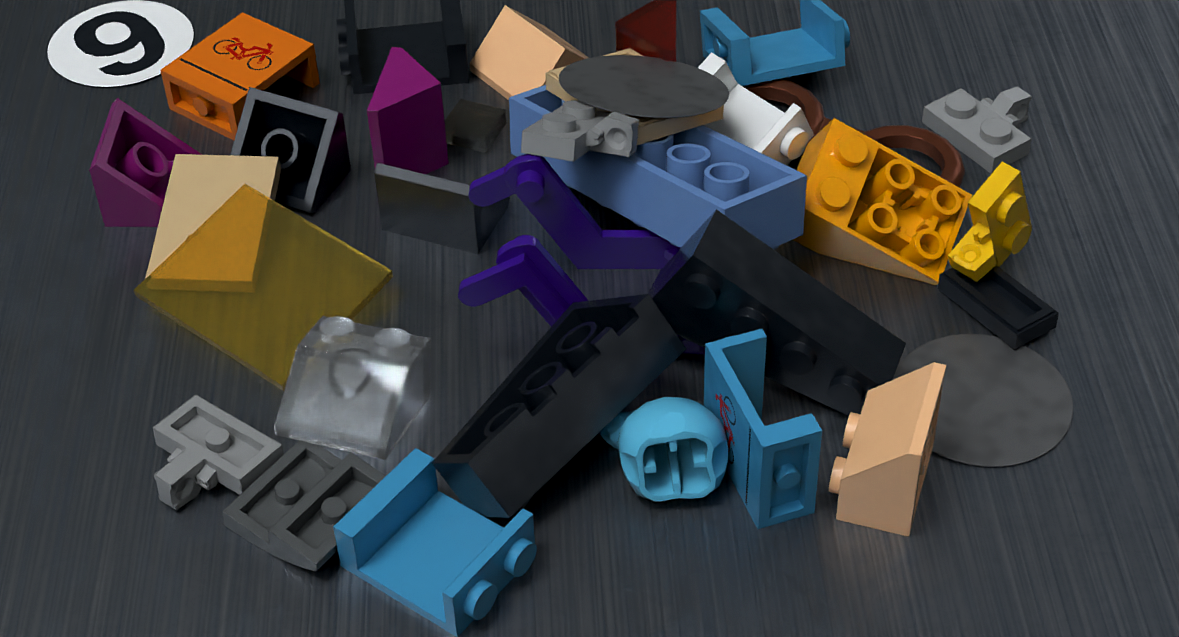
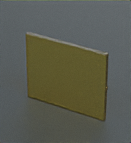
M244 184L193 234L188 235L187 239L134 289V293L140 300L282 391H285L334 338L343 333L344 328L393 278L392 270L249 185Z

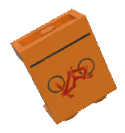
M243 12L160 70L170 110L233 141L235 140L249 87L264 91L284 75L312 88L320 84L313 43Z

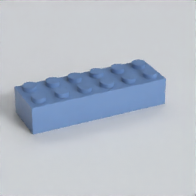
M546 85L509 97L511 154L516 157L525 154L521 153L522 131L542 119L543 115L561 107L565 102L547 91ZM704 125L637 145L636 152L630 157L590 150L574 162L544 157L567 187L583 193L597 201L601 206L612 209L633 221L637 226L648 229L676 247L681 248L716 209L773 250L777 249L779 245L803 235L807 175Z

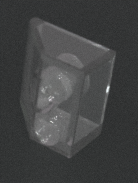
M322 316L297 346L274 425L275 435L386 460L430 398L431 338L408 334L406 331L398 328L383 329L359 324L346 317Z

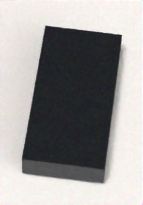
M997 265L978 282L954 268L939 274L938 289L1014 350L1056 328L1059 313Z

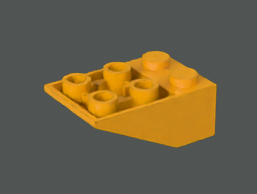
M833 118L808 142L797 167V171L807 175L804 231L802 236L793 240L821 255L935 286L938 285L939 274L945 270L949 259L948 254L952 251L968 208L967 202L971 199L972 194L838 119Z

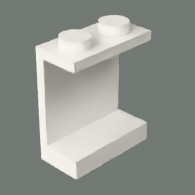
M711 52L698 68L720 79L728 88L729 98L724 104L723 119L705 124L704 126L785 165L800 157L805 151L809 140L814 136L802 108L793 103L784 113L739 85L727 62Z

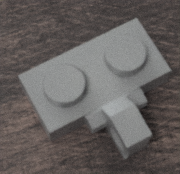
M1017 86L1000 92L994 101L989 97L978 101L960 88L924 106L922 123L947 139L954 147L992 174L1002 161L1010 165L1029 155L1032 138L1018 128L1020 123L1028 120L1027 112L1032 96Z
M579 100L566 101L561 107L543 115L542 119L522 131L521 153L572 162L589 150L630 157L637 150L639 119L618 112L596 111V107Z
M196 394L153 427L156 445L171 453L167 459L169 463L154 474L159 493L158 498L175 510L196 498L202 487L210 490L216 487L218 482L240 495L283 455L282 444Z

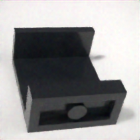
M344 0L345 18L336 19L340 46L338 47L341 75H351L354 95L374 93L391 47L403 48L441 83V86L469 83L467 50L460 0H440L442 21L368 29H358L354 0Z

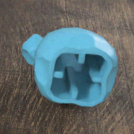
M662 397L646 402L631 412H620L600 431L602 438L613 448L618 449L624 476L636 494L651 501L661 502L677 498L694 499L705 497L720 486L726 472L728 442L725 428L720 419L710 410L691 399Z

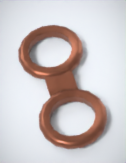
M776 79L743 86L763 100L779 101L789 106L794 103L801 107L814 133L812 138L831 121V119L824 116L823 105L811 91L794 82ZM909 125L881 126L868 131L854 128L888 148H907L928 155L941 167L942 174L940 177L960 188L965 175L961 154L942 136L928 129ZM803 154L797 160H801Z

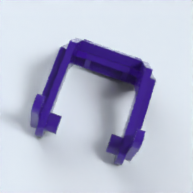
M524 154L516 157L506 166L474 180L469 186V200L481 207L492 205L516 194L577 269H662L680 250V247L673 246L669 241L649 230H602L543 156ZM531 235L518 236L501 246L497 251V265L464 279L459 284L458 298L463 304L476 307L518 289L551 327L573 302L589 301L540 241ZM677 335L686 347L682 354H705L704 347Z

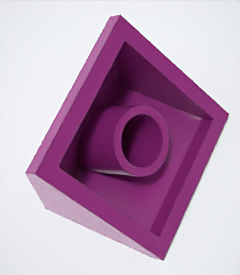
M391 47L367 108L374 167L376 168L377 163L428 174L449 164L441 83L403 48Z
M119 98L111 105L89 169L104 226L158 227L175 154H202Z

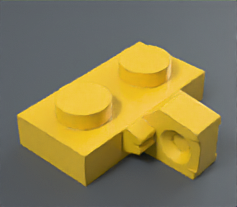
M1003 161L967 202L973 226L948 254L951 267L976 282L996 265L1000 267L1011 253L1016 254L1021 251L1028 242L1032 231L1021 172Z

